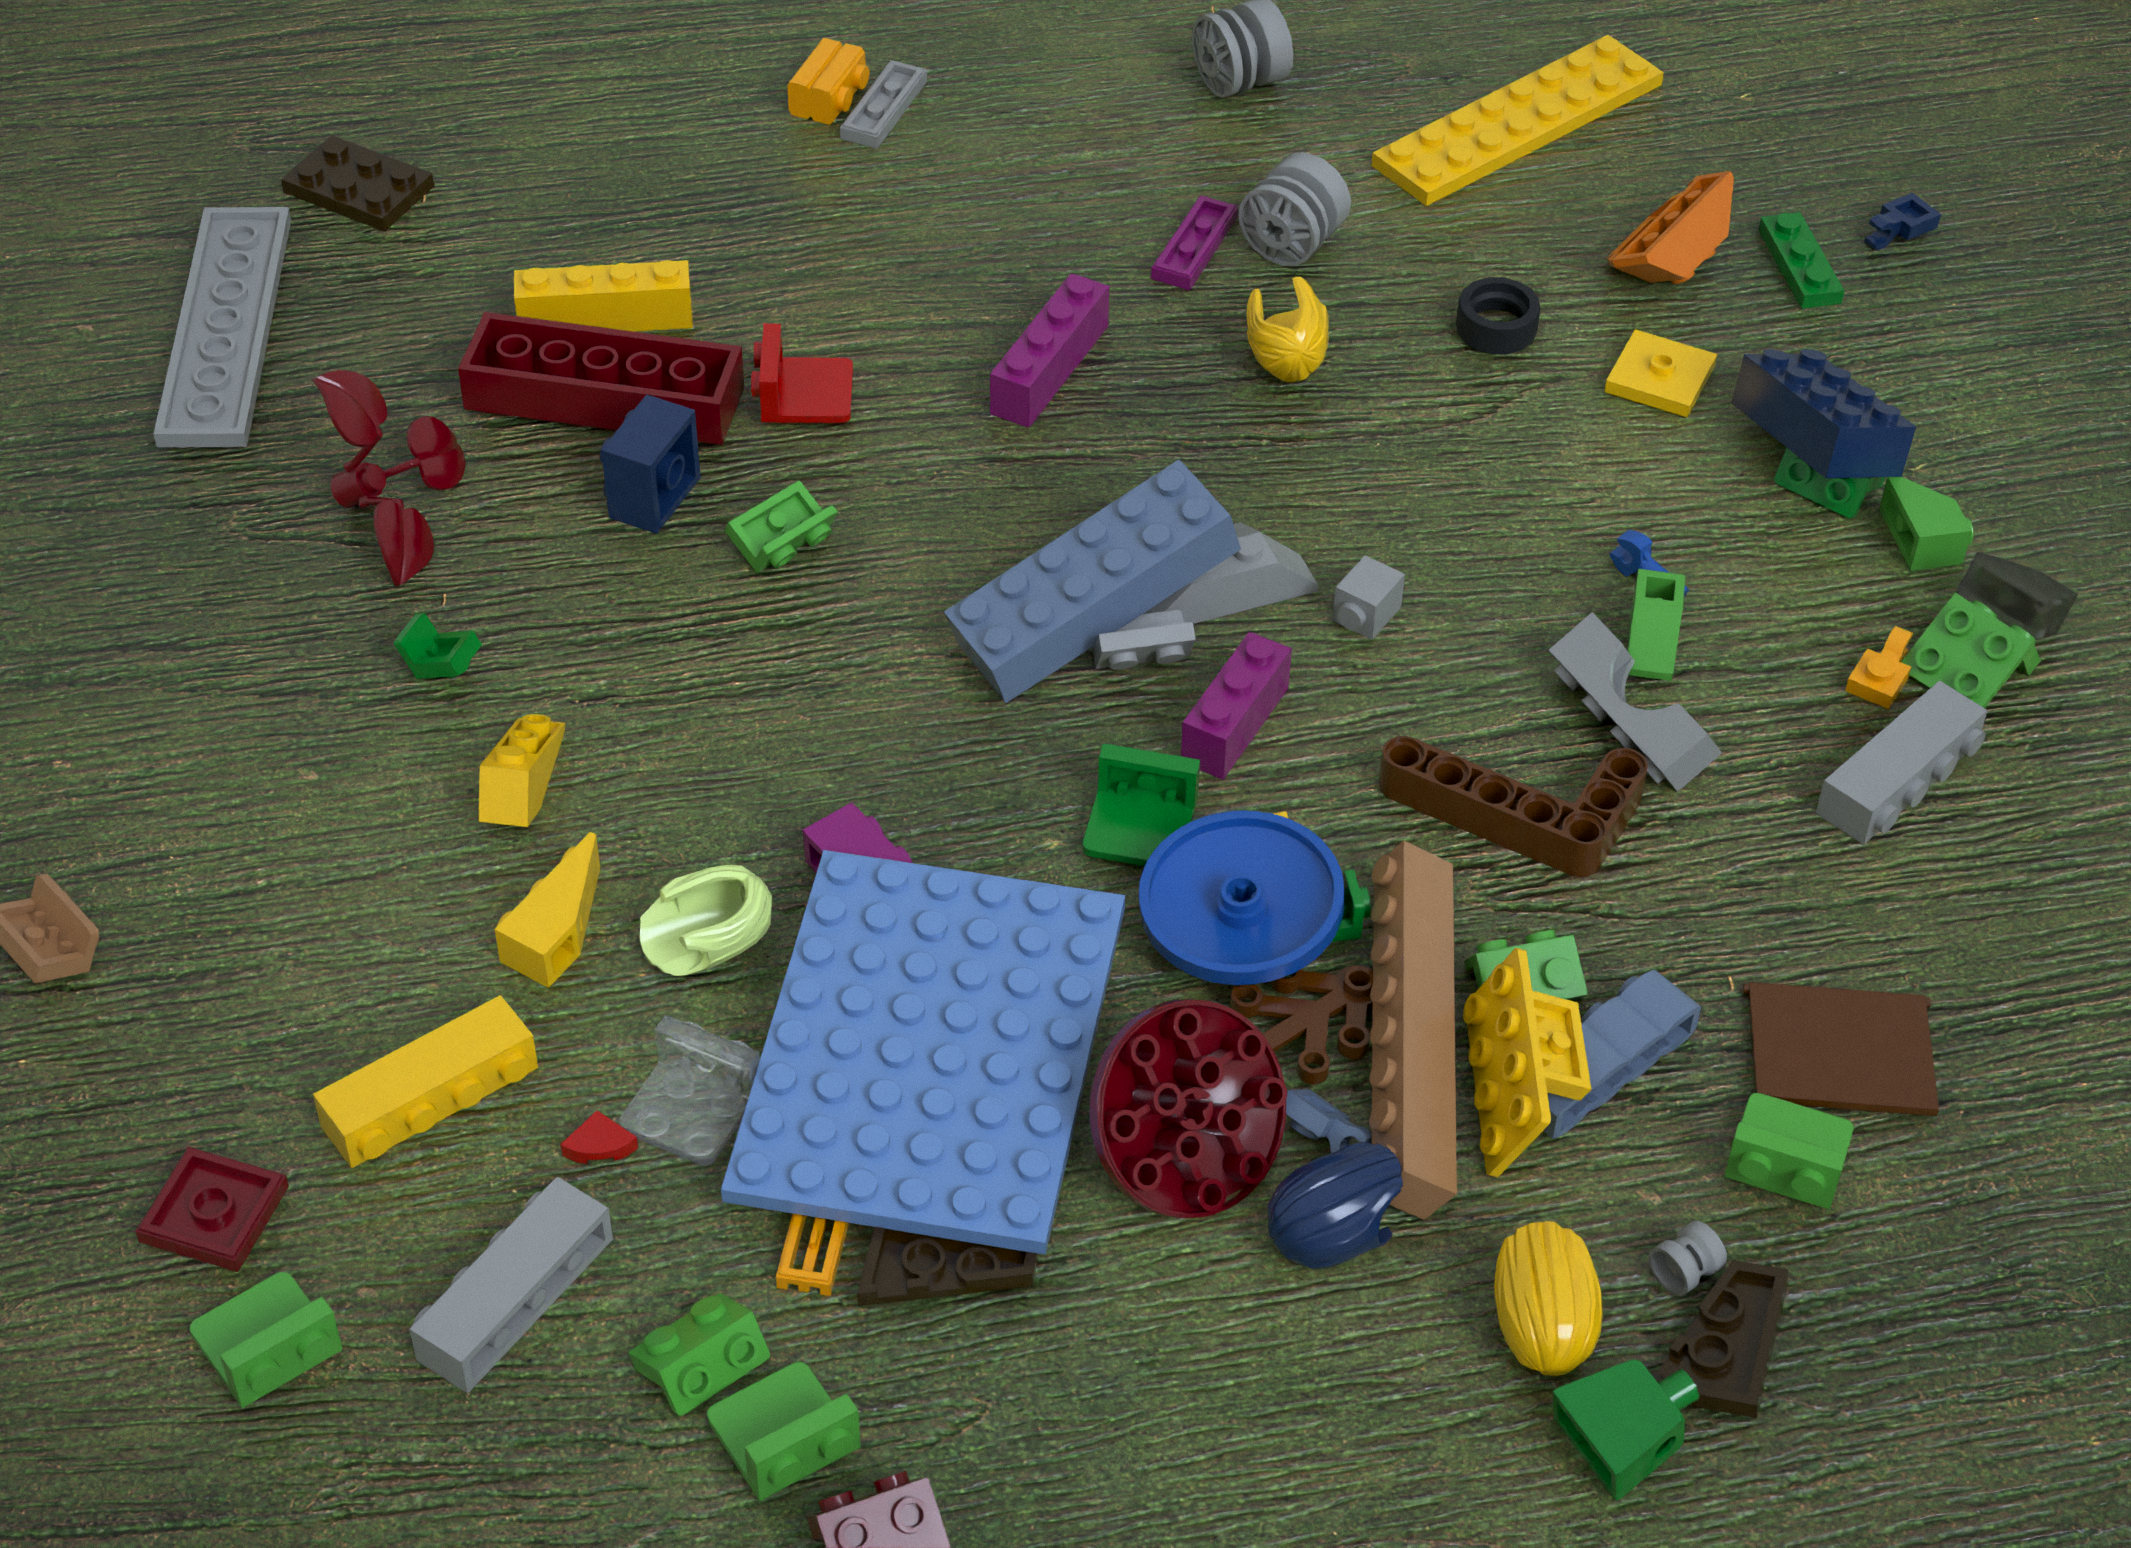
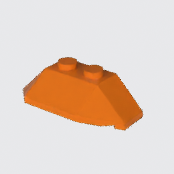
M1725 171L1696 176L1687 184L1688 187L1683 192L1672 196L1648 216L1606 258L1609 266L1651 283L1670 281L1672 284H1679L1693 277L1695 274L1694 270L1704 260L1712 257L1716 253L1715 249L1728 237L1734 183L1732 172Z

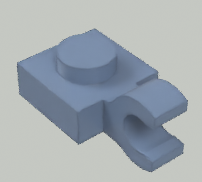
M1310 1089L1287 1090L1286 1114L1292 1118L1290 1125L1302 1135L1317 1140L1319 1137H1327L1330 1141L1331 1153L1348 1146L1352 1137L1356 1138L1359 1142L1371 1143V1131L1363 1126L1351 1123L1349 1121L1351 1117Z

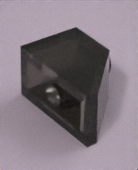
M1983 552L1976 553L1956 591L1957 594L1971 603L1974 600L1983 603L1997 615L1998 620L2009 627L2013 624L2021 627L2032 635L2035 640L2058 633L2078 596L2077 593L2039 570Z

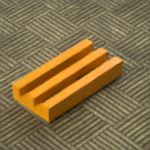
M792 1214L776 1274V1287L787 1290L789 1284L798 1285V1291L809 1293L810 1287L820 1288V1295L831 1296L849 1223L835 1220L822 1273L815 1272L828 1219L815 1217L802 1270L793 1269L807 1216Z

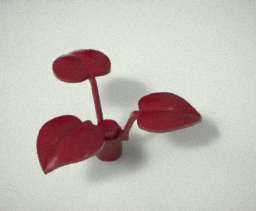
M348 370L324 373L315 377L312 381L324 398L332 423L346 442L353 446L362 447L351 461L344 463L345 470L332 477L331 492L335 500L346 508H351L358 504L361 508L370 505L376 506L373 520L377 540L394 585H402L429 563L434 551L433 536L427 521L418 510L414 508L404 509L401 499L377 496L382 493L386 486L387 478L419 466L421 478L428 488L444 491L454 487L460 482L465 471L466 463L463 450L458 445L457 438L442 421L432 416H423L414 420L409 425L407 431V444L415 458L386 470H382L376 464L361 463L383 436L378 426L387 419L388 411L384 398L377 386L362 374Z

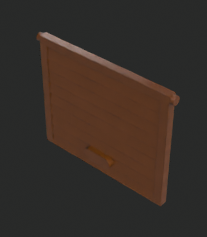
M1759 982L1743 984V994H1748L1755 1093H1762L1801 1106L1926 1116L1938 1115L1939 1104L1927 1008L1931 1007V998L1916 994Z

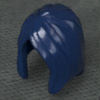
M1361 1142L1345 1146L1331 1154L1317 1158L1292 1172L1277 1186L1267 1205L1268 1233L1280 1253L1288 1260L1312 1270L1334 1267L1377 1247L1384 1246L1392 1238L1393 1234L1388 1226L1379 1230L1381 1218L1393 1198L1401 1192L1403 1187L1402 1169L1398 1158L1389 1148L1379 1143L1372 1145L1369 1142Z

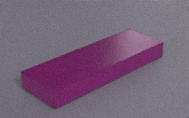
M1200 195L1151 267V279L1191 290L1237 220L1238 206Z

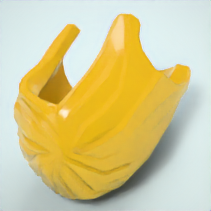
M1302 277L1292 278L1299 308L1272 315L1264 321L1262 295L1259 288L1251 292L1247 302V335L1252 352L1258 363L1265 370L1286 382L1307 379L1312 372L1320 367L1328 347L1329 325L1327 308L1319 301L1312 287Z
M1551 1221L1530 1223L1517 1228L1515 1234L1506 1237L1497 1258L1494 1277V1298L1501 1332L1507 1345L1522 1366L1536 1370L1542 1375H1565L1591 1356L1601 1333L1603 1320L1602 1293L1598 1275L1588 1248L1583 1239L1576 1235L1572 1229L1562 1228L1556 1222Z

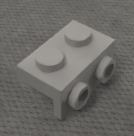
M1180 610L1154 612L1140 615L1116 632L1098 634L1095 645L1092 647L1095 668L1110 667L1113 670H1121L1134 667L1138 663L1157 661L1158 663L1165 664L1180 661L1189 656L1196 641L1193 622L1184 623Z

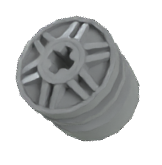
M1249 0L1234 6L1232 10L1224 8L1215 13L1211 12L1202 15L1194 23L1192 30L1194 58L1206 86L1216 96L1221 98L1229 97L1238 92L1247 91L1253 85L1262 86L1289 76L1293 67L1292 39L1286 20L1279 8L1271 0Z
M1293 153L1283 158L1268 173L1266 178L1261 180L1245 196L1239 206V223L1243 235L1252 248L1265 259L1281 266H1297L1306 262L1321 247L1325 239L1329 238L1344 223L1350 214L1351 197L1346 182L1339 172L1327 161L1310 153Z

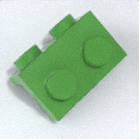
M798 480L728 522L724 531L756 573H759L770 565H773L775 569L782 567L797 554L796 550L807 543L810 547H814L824 541L833 531L830 526L838 511L833 505L822 510L805 486Z
M1555 930L1541 931L1525 936L1526 944L1508 947L1506 939L1490 941L1477 945L1478 953L1464 961L1466 971L1474 970L1479 989L1492 974L1494 968L1501 964L1515 948L1527 951L1533 991L1566 1000L1579 999L1588 995L1574 934L1557 938Z
M722 1293L699 1300L692 1306L688 1314L669 1326L653 1330L645 1337L643 1343L628 1352L635 1370L662 1387L672 1411L679 1416L685 1415L770 1357L769 1349L752 1310Z

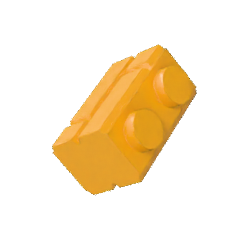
M823 38L787 84L788 109L791 115L804 119L812 117L813 121L831 125L841 111L847 112L851 106L854 93L857 89L863 90L869 80L870 69L866 65L863 48L848 43L842 46L840 41Z

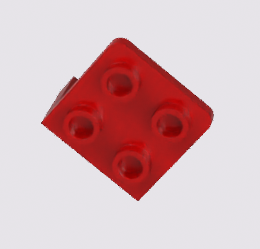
M763 323L762 341H754V368H760V371H752L751 394L752 397L760 398L761 422L830 424L849 421L852 404L853 361L849 358L783 357L781 324Z

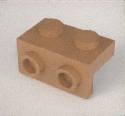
M47 873L36 876L31 898L0 904V945L34 983L51 981L90 971L95 948L99 941V930Z

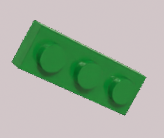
M1801 212L1762 216L1758 231L1801 309L1842 304L1845 290Z

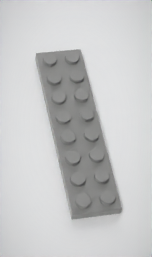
M204 207L153 433L157 448L247 447L291 225L289 207Z

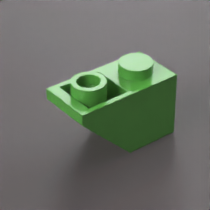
M1638 569L1631 604L1627 651L1635 660V663L1629 675L1672 681L1683 610L1686 575Z

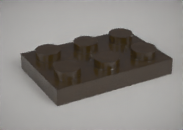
M333 135L281 179L283 193L384 232L434 187L432 173Z

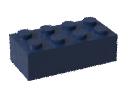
M1766 349L1763 351V354H1744L1731 403L1825 478L1902 477L1916 430L1915 425L1900 415L1901 411L1898 408L1885 404L1875 396L1876 392L1874 390L1861 386L1851 378L1850 372L1834 366L1827 360V356L1820 351L1803 349L1800 354H1786L1779 350Z

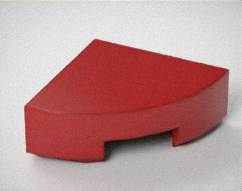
M597 1110L567 1137L560 1146L562 1156L574 1162L587 1164L588 1160H601L612 1157L614 1161L623 1159L638 1149V1142L635 1135Z

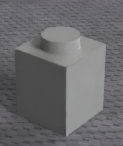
M1365 555L1335 587L1332 621L1372 640L1401 608L1405 574Z

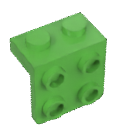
M1955 592L1903 658L1902 663L1911 666L1909 677L1927 689L1941 681L1985 708L2016 668L2030 675L2041 660L2034 644L2036 640L2027 631L2014 624L2009 627L1998 620L1997 615L1983 603L1977 600L1971 603Z
M1754 1093L1749 1097L1742 1121L1738 1124L1724 1177L1830 1210L1854 1126L1849 1120L1762 1093Z
M287 1272L274 1274L198 1317L190 1324L193 1340L241 1408L343 1350L334 1312L323 1297L310 1302L293 1277Z
M804 1362L792 1363L713 1404L707 1411L709 1425L759 1501L860 1448L859 1412L847 1393L832 1401L809 1366Z

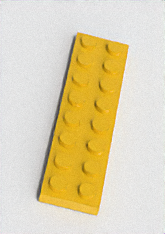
M1606 35L1372 153L1371 166L1422 204L1428 206L1661 86L1664 72L1621 44L1618 40Z

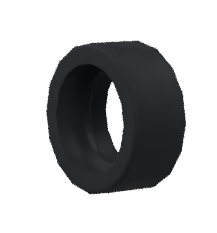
M1487 277L1474 281L1463 289L1458 300L1456 316L1457 333L1467 345L1478 351L1489 354H1511L1521 351L1533 343L1537 334L1541 310L1539 298L1530 287L1516 280L1504 277ZM1485 310H1502L1510 312L1520 319L1509 322H1497L1485 319L1477 313Z

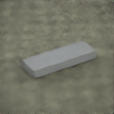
M890 60L840 126V139L878 149L926 84L927 70Z

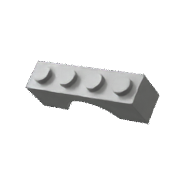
M1593 612L1549 649L1560 664L1554 669V672L1572 692L1579 686L1586 692L1587 696L1581 701L1600 722L1607 716L1616 726L1610 732L1624 748L1634 749L1637 747L1647 760V773L1657 784L1665 778L1678 792L1722 754L1707 732L1679 703L1656 710L1638 709L1626 703V680L1635 660L1623 644Z

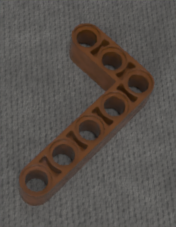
M1397 736L1384 744L1380 766L1379 789L1383 795L1391 800L1554 869L1576 877H1588L1600 869L1638 809L1642 799L1648 764L1645 757L1636 750L1629 748L1611 750L1605 755L1576 802L1572 804L1408 736Z

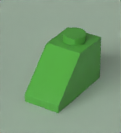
M1887 477L1879 510L1910 571L1963 564L1967 547L1973 541L1974 532L1970 519L1963 515L1957 501L1906 478Z

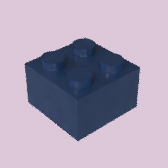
M646 394L637 407L627 413L623 424L615 434L604 441L599 458L603 464L605 480L603 493L607 498L609 518L655 534L660 531L701 478L695 410Z

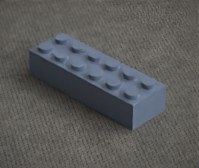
M1178 459L953 605L944 613L960 648L1003 701L1007 703L1093 647L1098 634L1116 632L1241 550L1231 515L1182 461Z

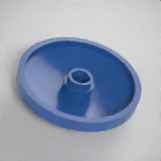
M1228 811L1194 820L1171 833L1158 845L1147 860L1140 878V915L1146 935L1155 949L1168 962L1185 973L1199 979L1227 985L1266 983L1286 977L1304 968L1321 955L1330 945L1337 934L1344 913V881L1341 868L1331 849L1321 838L1305 826L1283 816L1266 812Z

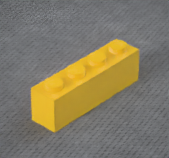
M688 260L514 270L516 316L632 332L693 328Z
M499 995L313 1093L320 1127L349 1166L354 1168L369 1159L381 1156L389 1148L407 1138L429 1130L435 1123L457 1111L474 1106L483 1097L507 1084L522 1080L528 1073L538 1068L534 1037L504 998Z

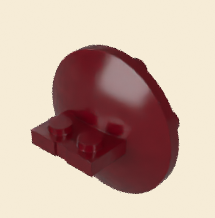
M1185 999L1164 1002L1141 1012L1131 1019L1112 1039L1098 1064L1090 1096V1126L1095 1149L1102 1166L1113 1183L1124 1195L1141 1207L1157 1214L1177 1218H1202L1215 1215L1231 1208L1246 1198L1260 1184L1271 1168L1283 1139L1286 1124L1287 1088L1279 1062L1269 1042L1259 1029L1242 1014L1227 1006L1211 1001ZM1242 1189L1236 1196L1225 1202L1229 1195Z

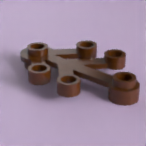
M1350 965L1341 969L1337 974L1302 971L1300 969L1291 974L1293 976L1291 978H1280L1270 981L1272 988L1283 994L1293 993L1296 990L1326 994L1316 1001L1262 995V991L1255 984L1234 986L1231 991V1009L1246 1018L1256 1015L1286 1018L1262 1033L1274 1052L1306 1033L1305 1050L1300 1053L1297 1065L1298 1077L1303 1082L1320 1084L1327 1079L1330 1065L1329 1056L1325 1052L1328 1021L1330 1017L1343 1009L1346 1010V1025L1341 1027L1338 1033L1337 1049L1339 1053L1348 1059H1359L1367 1054L1370 1034L1367 1028H1365L1366 1013L1373 1009V1002L1370 998L1373 986L1372 968L1364 965ZM1249 998L1253 1001L1245 1003L1240 1001L1239 999ZM1357 1039L1360 1041V1043L1352 1044L1347 1042L1346 1040ZM1317 1064L1320 1066V1068L1311 1069L1306 1065Z

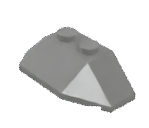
M1239 522L1233 525L1241 550L1143 614L1180 610L1184 623L1193 622V624L1318 592V583L1300 554Z

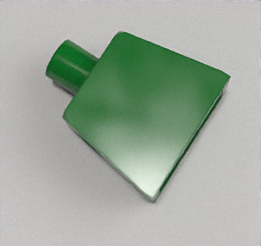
M1631 1359L1555 1389L1553 1391V1418L1614 1500L1617 1501L1680 1449L1684 1443L1685 1420L1680 1410L1699 1399V1392L1691 1377L1683 1369H1679L1657 1382L1641 1361Z

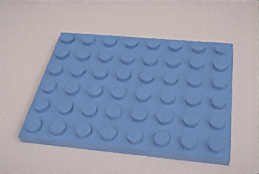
M823 850L721 1187L722 1202L1046 1255L1124 915L1125 895Z

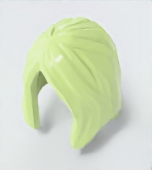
M722 865L690 873L670 880L659 890L660 897L640 917L639 939L642 951L648 962L658 967L663 973H669L673 976H686L705 971L741 954L764 936L771 923L772 895L762 879L743 866Z

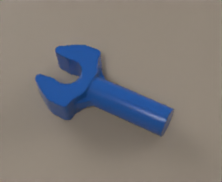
M1628 529L1617 538V542L1620 545L1609 553L1616 568L1626 577L1638 572V569L1668 572L1651 557V539L1638 531ZM1686 586L1684 588V597L1689 591V588Z

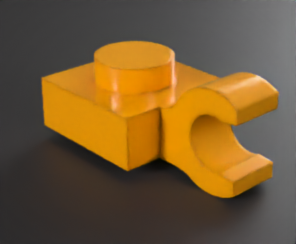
M1895 626L1881 654L1867 648L1849 676L1845 691L1890 709L1909 678L1911 666L1902 663V660L1909 652L1906 646L1911 640L1913 633Z

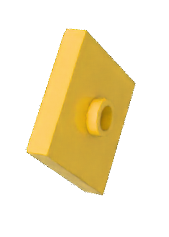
M1635 329L1606 380L1604 392L1688 418L1715 367L1717 354Z

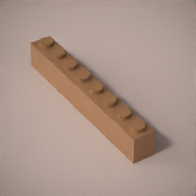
M1403 840L1388 855H1383L1378 859L1371 875L1372 882L1374 883V905L1371 912V919L1373 921V946L1371 950L1373 986L1370 998L1373 1002V1022L1370 1032L1372 1069L1369 1080L1372 1085V1111L1369 1125L1372 1128L1371 1144L1379 1143L1389 1148L1398 1158L1401 1165L1403 1187L1389 1205L1425 1220L1457 1195L1453 864Z

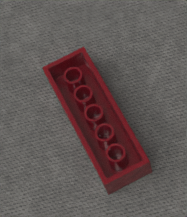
M490 312L483 313L458 367L463 407L466 410L617 431L623 424L627 413L632 409L634 410L647 394L695 410L697 440L703 443L721 445L724 443L745 387L742 346Z

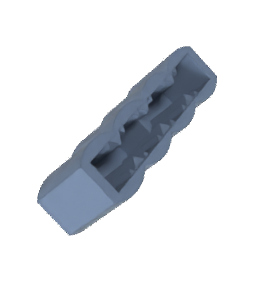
M1651 970L1640 977H1630L1620 987L1616 997L1604 1004L1597 1002L1591 1006L1584 1014L1581 1025L1592 1090L1581 1101L1547 1093L1551 1122L1543 1131L1552 1139L1562 1136L1578 1124L1589 1111L1600 1107L1610 1100L1626 1083L1644 1074L1661 1056L1667 1055L1678 1048L1696 1030L1701 1006L1656 970Z

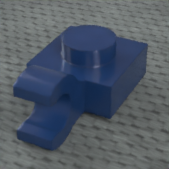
M1914 193L1907 194L1882 205L1880 214L1875 215L1869 221V224L1877 230L1873 234L1866 236L1864 241L1875 250H1881L1897 234L1906 240H1910L1938 228L1941 214Z

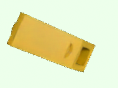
M541 714L525 715L514 722L480 764L479 822L522 827L530 825L541 809L564 736L566 723L553 722L550 717Z
M589 832L577 846L569 848L563 855L561 862L545 878L536 881L529 894L513 911L506 912L494 929L500 962L547 988L581 954L600 872L596 834Z

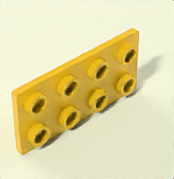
M1515 948L1501 964L1494 968L1488 979L1475 993H1472L1467 998L1463 1009V1019L1467 1023L1470 1044L1468 1058L1470 1065L1473 1067L1475 1083L1474 1104L1478 1109L1481 1129L1480 1149L1484 1154L1486 1174L1494 1177H1499L1550 1124L1551 1115L1547 1093L1581 1101L1592 1090L1578 1003L1533 991L1527 951Z

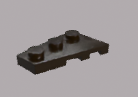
M874 1227L857 1292L858 1306L1033 1286L1040 1254Z

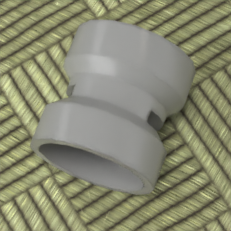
M1693 1220L1677 1231L1676 1240H1665L1650 1250L1648 1260L1650 1268L1659 1283L1670 1293L1676 1296H1683L1699 1284L1700 1276L1710 1277L1726 1266L1727 1253L1715 1231L1707 1224Z

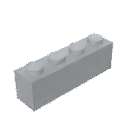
M1938 681L1824 780L1816 814L1863 845L1879 831L1886 833L1894 825L1902 810L1908 805L1912 808L1918 805L1925 796L1929 786L1936 780L1940 782L1946 780L1954 770L1957 762L1964 755L1971 757L1978 751L1986 736L1982 728L1988 710L1945 683Z
M556 1177L543 1192H536L528 1200L523 1212L507 1229L499 1230L492 1237L487 1249L471 1266L462 1268L455 1275L448 1290L433 1305H427L418 1313L412 1327L409 1329L416 1361L468 1394L613 1240L609 1208L559 1177Z

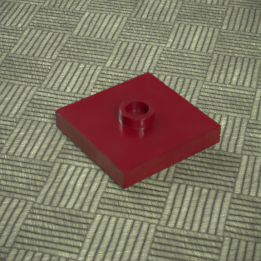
M188 1146L136 1229L139 1243L239 1272L289 1187L287 1176Z

